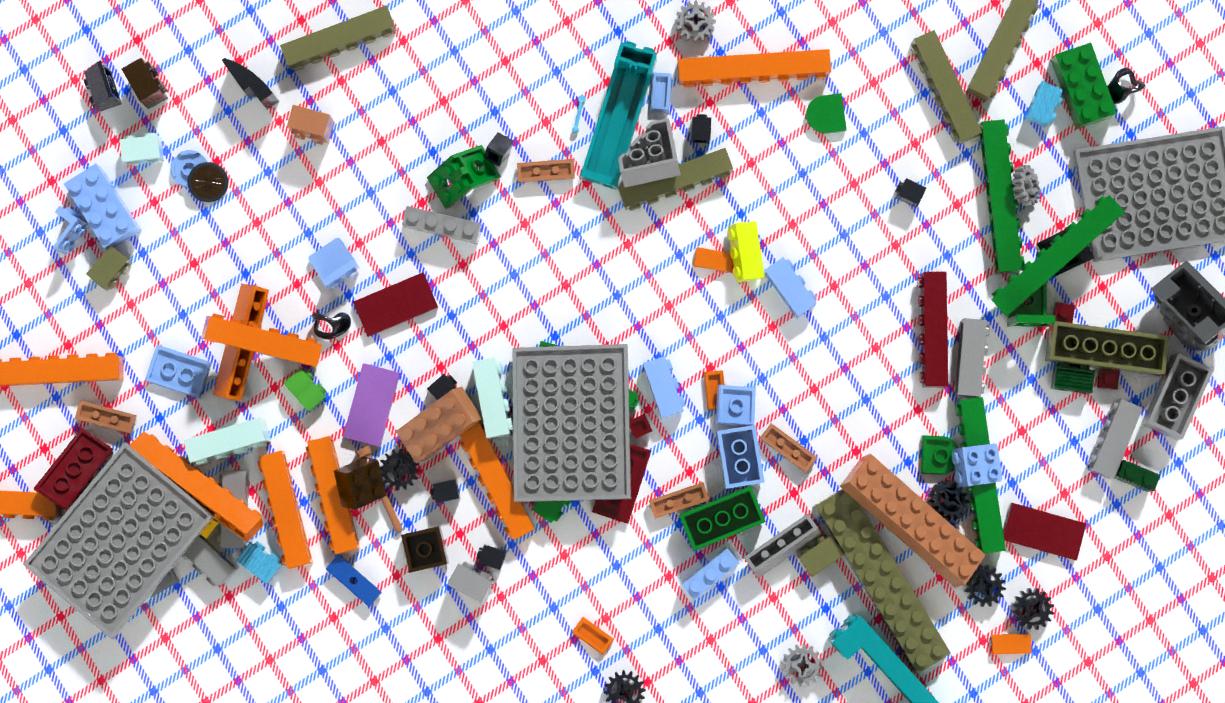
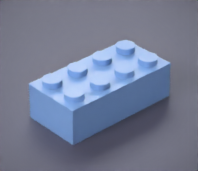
M97 163L64 183V186L105 249H108L110 245L116 247L142 231L107 174Z

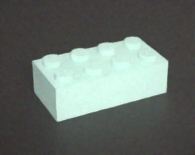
M495 357L472 361L486 438L494 439L512 435L513 421L511 418H508L507 412L511 411L509 400L504 398V393H507L506 384L500 377V374H503L501 362L497 361Z
M262 418L252 419L183 440L189 462L196 463V466L211 464L212 459H219L220 461L230 458L232 453L238 455L247 453L249 448L261 449L267 447V443L272 442L266 420Z

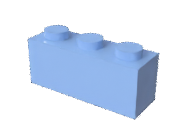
M782 257L765 269L764 274L797 319L817 304L815 302L817 298L811 290L808 291L804 285L806 283L801 275L795 274L793 271L795 267L792 262Z
M665 356L643 363V368L661 419L683 412V407L686 405L683 396H679L676 390L679 388L676 377L672 378L670 371L673 370L670 359L666 360Z
M725 548L681 585L695 600L735 568L739 562L728 548Z

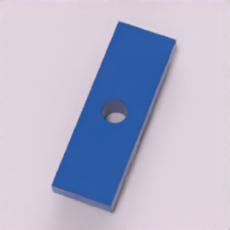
M339 554L326 567V570L368 607L382 593L381 590ZM352 577L357 578L356 584L351 582Z

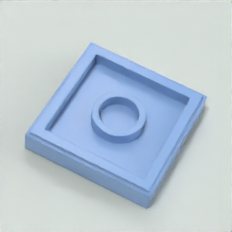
M717 385L716 424L754 425L756 387Z

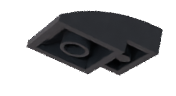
M226 58L222 59L224 65L250 99L256 95L267 110L279 102L269 87L252 71L237 62Z

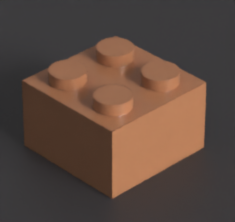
M292 105L286 127L297 139L305 140L306 137L312 139L313 143L323 145V143L329 144L335 121L330 114Z

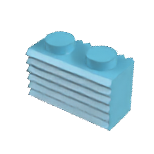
M1041 81L1037 86L1024 119L1046 127L1049 123L1052 124L1056 117L1054 110L1056 106H1060L1064 97L1061 96L1063 90Z
M251 541L236 561L264 583L268 584L283 566L280 563L281 558L273 552L271 554L265 551L266 547L259 541L255 543Z

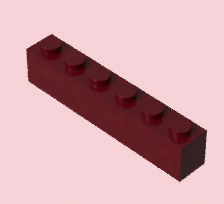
M922 272L921 277H918V288H921V296H918V307H921V315H918V325L921 326L918 343L922 345V353H919V364H922V372H919V383H922V388L948 387L947 272Z

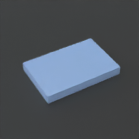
M157 345L144 381L200 399L212 362Z

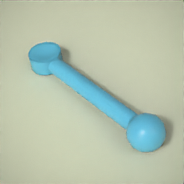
M584 95L578 97L579 106L575 125L572 128L574 134L579 132L578 124L583 103L586 101Z

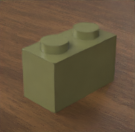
M110 245L86 275L101 288L108 291L118 284V279L122 274L125 275L130 270L132 261L116 247Z
M830 535L819 537L815 540L816 545L811 548L807 546L799 552L801 555L797 558L811 577L844 555Z

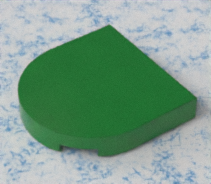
M842 93L819 96L810 102L806 110V120L812 129L821 134L847 131Z
M922 435L921 474L944 475L952 472L955 469L952 462V449L959 448L957 444L945 436Z

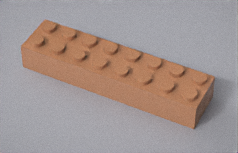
M871 453L860 458L840 485L846 493L955 588L968 582L986 556Z

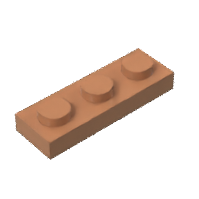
M574 159L517 163L518 183L575 179Z
M80 400L74 419L132 434L137 415Z
M772 423L769 424L759 438L805 473L818 458Z
M704 482L648 501L656 519L709 501Z

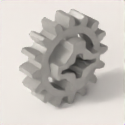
M695 0L694 5L687 2V7L682 5L680 8L682 12L676 13V16L679 17L675 19V23L679 24L676 30H681V37L687 36L686 41H689L690 38H693L694 43H696L697 38L704 41V36L709 38L711 35L709 31H714L715 29L712 26L716 24V20L712 19L715 16V12L710 13L711 7L705 8V2H702L701 5H698L697 0ZM692 11L689 16H685L686 13ZM694 18L697 19V22H698L697 25L694 24V21H693ZM702 27H706L704 31L699 33V30Z
M1030 165L1018 166V168L1014 169L1015 173H1013L1014 178L1012 180L1015 197L1019 198L1018 203H1022L1023 207L1034 206L1035 203H1038V198H1040L1038 194L1040 193L1038 176L1034 174V168L1031 169Z
M796 644L795 650L788 648L789 655L783 654L786 661H781V664L785 665L782 672L788 673L785 678H792L791 683L793 685L798 681L799 687H802L803 682L810 686V680L815 683L817 682L815 679L816 675L821 677L818 671L819 669H824L823 666L819 665L823 659L817 658L819 655L818 651L812 652L814 647L810 646L806 649V644H803L802 648H799ZM799 653V657H797L795 660H791V658L795 654ZM807 653L813 657L815 663L810 662L807 659ZM804 659V663L807 664V667H803V670L801 671V668L797 665L798 663H801ZM790 668H795L797 677L791 673ZM813 670V673L806 677V673Z

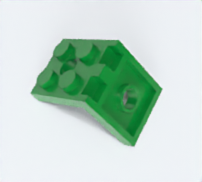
M482 145L451 155L426 177L445 209L451 208L472 189L497 181L501 177L494 164L483 158L485 149Z
M1047 282L1030 296L1032 303L1029 306L1022 303L1007 316V327L1046 328L1055 324V316L1047 315Z

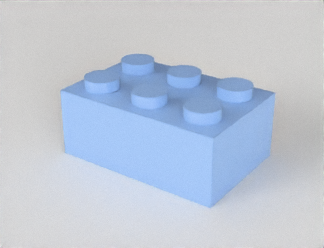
M756 426L716 431L725 489L765 483Z

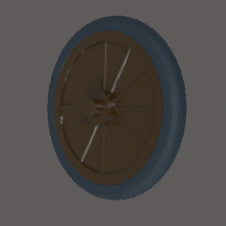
M203 162L196 165L190 171L187 180L190 193L202 202H214L222 198L228 189L229 183L224 169L212 162Z

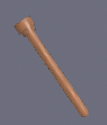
M369 446L355 451L358 459L372 457ZM386 493V496L381 498V501L395 531L401 533L403 528Z

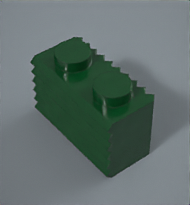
M1063 362L1053 366L1051 389L1083 394L1093 393L1095 370H1090V366L1078 365V368L1070 367V363Z
M1122 460L1114 479L1135 486V488L1142 489V491L1153 492L1158 484L1160 474Z

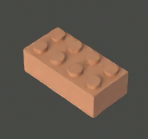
M459 387L449 391L395 432L417 464L433 456L483 418L463 387Z

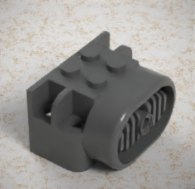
M1187 260L1151 288V291L1154 293L1155 302L1161 307L1160 313L1163 316L1164 322L1188 348L1196 351L1210 350L1216 347L1225 337V297Z

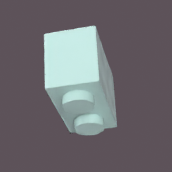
M146 133L144 137L128 135L125 136V139H120L121 159L125 165L164 161L162 138L156 135V133Z

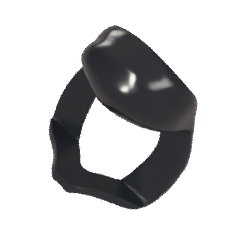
M1125 67L1117 71L1107 87L1113 103L1116 105L1125 101L1130 94L1141 91L1146 85L1143 81L1135 80L1132 70ZM1128 74L1131 84L1135 87H1124L1119 81L1120 78Z
M315 312L312 314V318L315 320V335L325 340L343 335L351 326V318L345 312H340L333 318ZM320 320H324L332 326L331 333L318 330Z

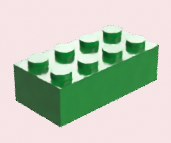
M1091 42L1055 54L1050 59L1060 88L1063 90L1062 93L1076 130L1110 119L1117 114Z
M752 486L679 514L693 551L766 522Z

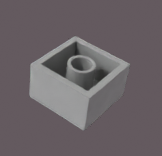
M466 561L458 563L447 585L480 603L484 602L494 583V580L491 579L492 575L483 570L480 573L475 571V566Z

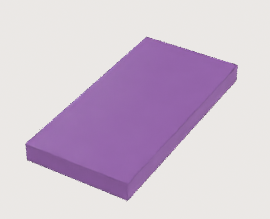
M365 363L362 364L343 434L344 438L381 447L400 372Z

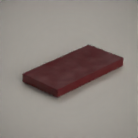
M424 272L353 301L367 337L439 308Z
M81 428L36 484L34 490L67 511L114 449Z
M630 444L631 499L595 500L592 513L629 524L652 450Z
M1010 503L1003 530L1004 541L1077 561L1087 523L1016 503Z

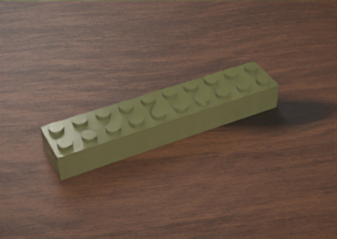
M843 489L815 504L816 511L843 552L844 557L914 672L920 673L951 654L862 506Z

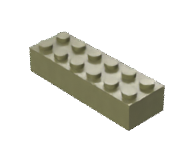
M1055 321V324L1050 325L1048 328L1045 361L1161 376L1165 375L1169 336Z

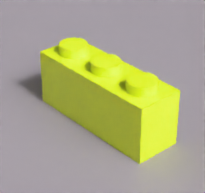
M756 221L734 223L728 226L727 237L731 245L730 256L733 259V276L736 278V283L758 281L765 278Z

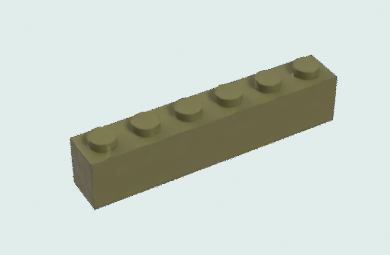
M1011 0L965 92L985 102L989 97H994L998 89L995 85L997 81H1002L1006 73L1003 69L1006 64L1009 65L1014 57L1012 51L1014 48L1019 47L1023 39L1020 36L1023 31H1027L1031 23L1029 21L1031 14L1035 15L1039 8L1038 0Z
M386 5L281 44L280 47L289 69L298 71L309 63L317 64L321 62L325 57H336L341 51H351L358 48L360 44L373 43L376 41V38L381 36L384 38L389 37L397 30Z
M935 30L914 38L910 46L912 54L917 56L919 69L927 77V86L935 94V103L938 107H941L944 113L942 117L945 124H949L951 128L950 135L953 141H957L958 145L980 136L982 130Z
M726 147L679 164L680 176L630 187H624V184L619 185L618 192L625 210L635 211L640 209L642 204L648 203V205L657 203L661 197L671 198L677 195L676 192L681 190L688 192L700 183L704 186L712 183L714 178L724 179L729 177L733 171V166Z

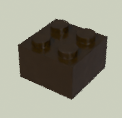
M139 58L121 68L138 100L147 109L168 99L166 95L168 90L164 83L156 77L159 74L149 61L145 62L142 58Z
M364 457L334 470L342 507L357 510L386 496L377 459Z
M441 526L401 535L409 573L449 564Z

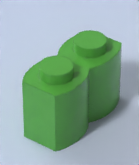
M300 368L283 384L304 408L311 412L327 398L325 395L327 391L320 383L316 385L313 382L314 376L308 369L304 371Z

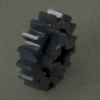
M399 449V453L392 450L391 456L386 453L387 459L380 460L383 463V467H380V470H383L382 477L385 478L383 483L387 484L389 482L390 489L396 486V491H399L401 486L404 490H407V484L414 486L412 480H418L419 478L415 475L421 472V470L416 469V466L420 465V463L416 464L413 458L409 456L408 451L403 454V449ZM396 458V462L394 464H392L391 466L388 465L392 459ZM404 458H406L407 460H409V462L411 463L412 467H408V466L404 463V462H405V459H404ZM399 464L404 468V472H401L400 475L395 471ZM387 472L392 473L395 482L389 478ZM407 474H411L408 480L402 482Z
M949 480L945 483L940 481L938 484H935L928 493L930 498L927 502L932 503L931 507L943 518H946L948 522L952 520L956 522L966 514L965 512L969 509L966 505L970 501L965 499L968 494L961 492L963 487L957 488L956 482L950 485Z
M979 565L977 571L975 570L965 584L967 588L963 591L969 592L967 599L973 598L972 604L976 605L980 602V607H984L985 603L988 607H991L992 601L998 604L997 598L1004 597L1001 594V590H1006L1005 587H1002V584L1006 581L1000 580L1002 573H995L997 568L993 567L989 570V565H985L984 569ZM985 573L992 575L994 580L988 579ZM977 576V581L972 585L974 578ZM983 581L984 583H988V586L985 589H981ZM996 588V592L992 596V591ZM974 592L981 593L983 599L977 597Z
M1027 588V593L1022 590L1019 591L1021 596H1014L1017 602L1011 603L1015 607V610H1012L1011 613L1017 615L1014 620H1020L1019 626L1023 627L1026 625V628L1031 630L1032 626L1035 630H1039V625L1046 627L1045 621L1051 622L1052 620L1049 618V615H1054V612L1050 611L1054 604H1049L1052 598L1049 596L1044 597L1046 595L1045 591L1039 594L1038 588H1034L1033 592L1031 588ZM1029 596H1036L1030 601L1025 599ZM1043 603H1044V606H1045V612L1043 611V608H1042V604H1043ZM1030 605L1034 606L1036 612H1031ZM1021 606L1023 607V614H1021ZM1033 617L1040 618L1038 621L1029 622Z
M622 670L621 675L616 671L615 678L609 676L608 678L611 682L605 683L608 690H605L604 694L609 695L605 699L606 702L618 703L616 700L622 699L626 703H640L639 699H645V696L641 695L642 692L646 691V688H641L644 681H638V674L633 677V671L626 674L625 670ZM623 678L631 679L634 683H626ZM617 682L618 688L612 693V687ZM620 683H622V685L626 689H630L628 691L629 699L627 698V696H625V694H620V692L622 691ZM638 689L637 697L633 701L632 694Z

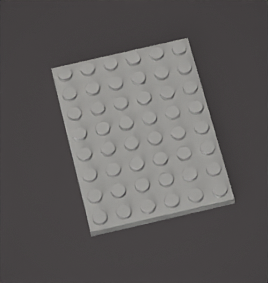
M1225 126L1075 149L1073 151L1084 211L1087 209L1093 210L1096 207L1095 202L1101 196L1106 198L1108 195L1125 211L1123 215L1090 243L1091 252L1094 256L1093 262L1225 242Z
M628 344L512 348L514 502L631 499Z
M124 442L23 565L110 639H114L215 516L134 448Z

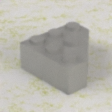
M669 118L650 122L646 127V131L641 136L639 135L631 143L630 149L625 154L622 153L618 158L624 187L681 175Z

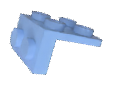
M59 206L55 213L70 224L57 240L53 249L66 255L75 248L77 239L86 233L88 224L80 219L82 215L68 206L66 208Z
M335 238L308 258L322 279L321 281L328 289L336 288L342 283L343 279L354 276L360 268L340 238Z
M997 444L952 449V462L956 472L954 478L958 487L1002 481Z

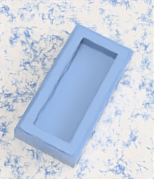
M653 72L650 111L669 112L672 74Z

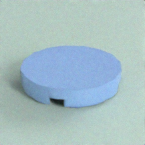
M182 151L171 162L170 171L172 178L177 184L188 188L187 180L190 171L196 165L208 161L197 151Z

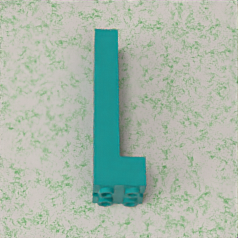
M630 41L620 43L614 62L613 73L580 179L617 190L621 178L618 158L622 153L625 154L630 149L657 62V53L654 52V49L644 47L642 50L636 48V44Z
M849 615L843 621L844 625L841 628L836 627L829 634L830 638L828 641L847 660L861 648L910 703H939L860 615Z

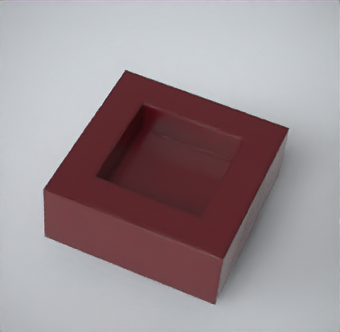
M1055 302L1053 310L1055 321L1073 323L1075 305Z
M1100 368L1098 371L1097 388L1118 390L1120 371Z
M645 414L630 420V429L635 439L653 431Z

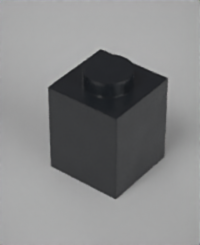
M697 114L696 117H692L691 143L710 144L712 117H707L705 114Z
M497 132L488 144L483 158L500 167L511 152L514 141Z
M906 178L903 182L900 181L895 189V192H897L895 198L916 208L927 188Z
M443 374L427 390L438 400L452 389L457 388L455 385L458 382L451 375L447 377Z
M457 479L435 483L433 488L430 489L432 500H436V503L461 498Z
M484 544L483 548L479 547L476 558L479 559V564L501 570L507 551Z

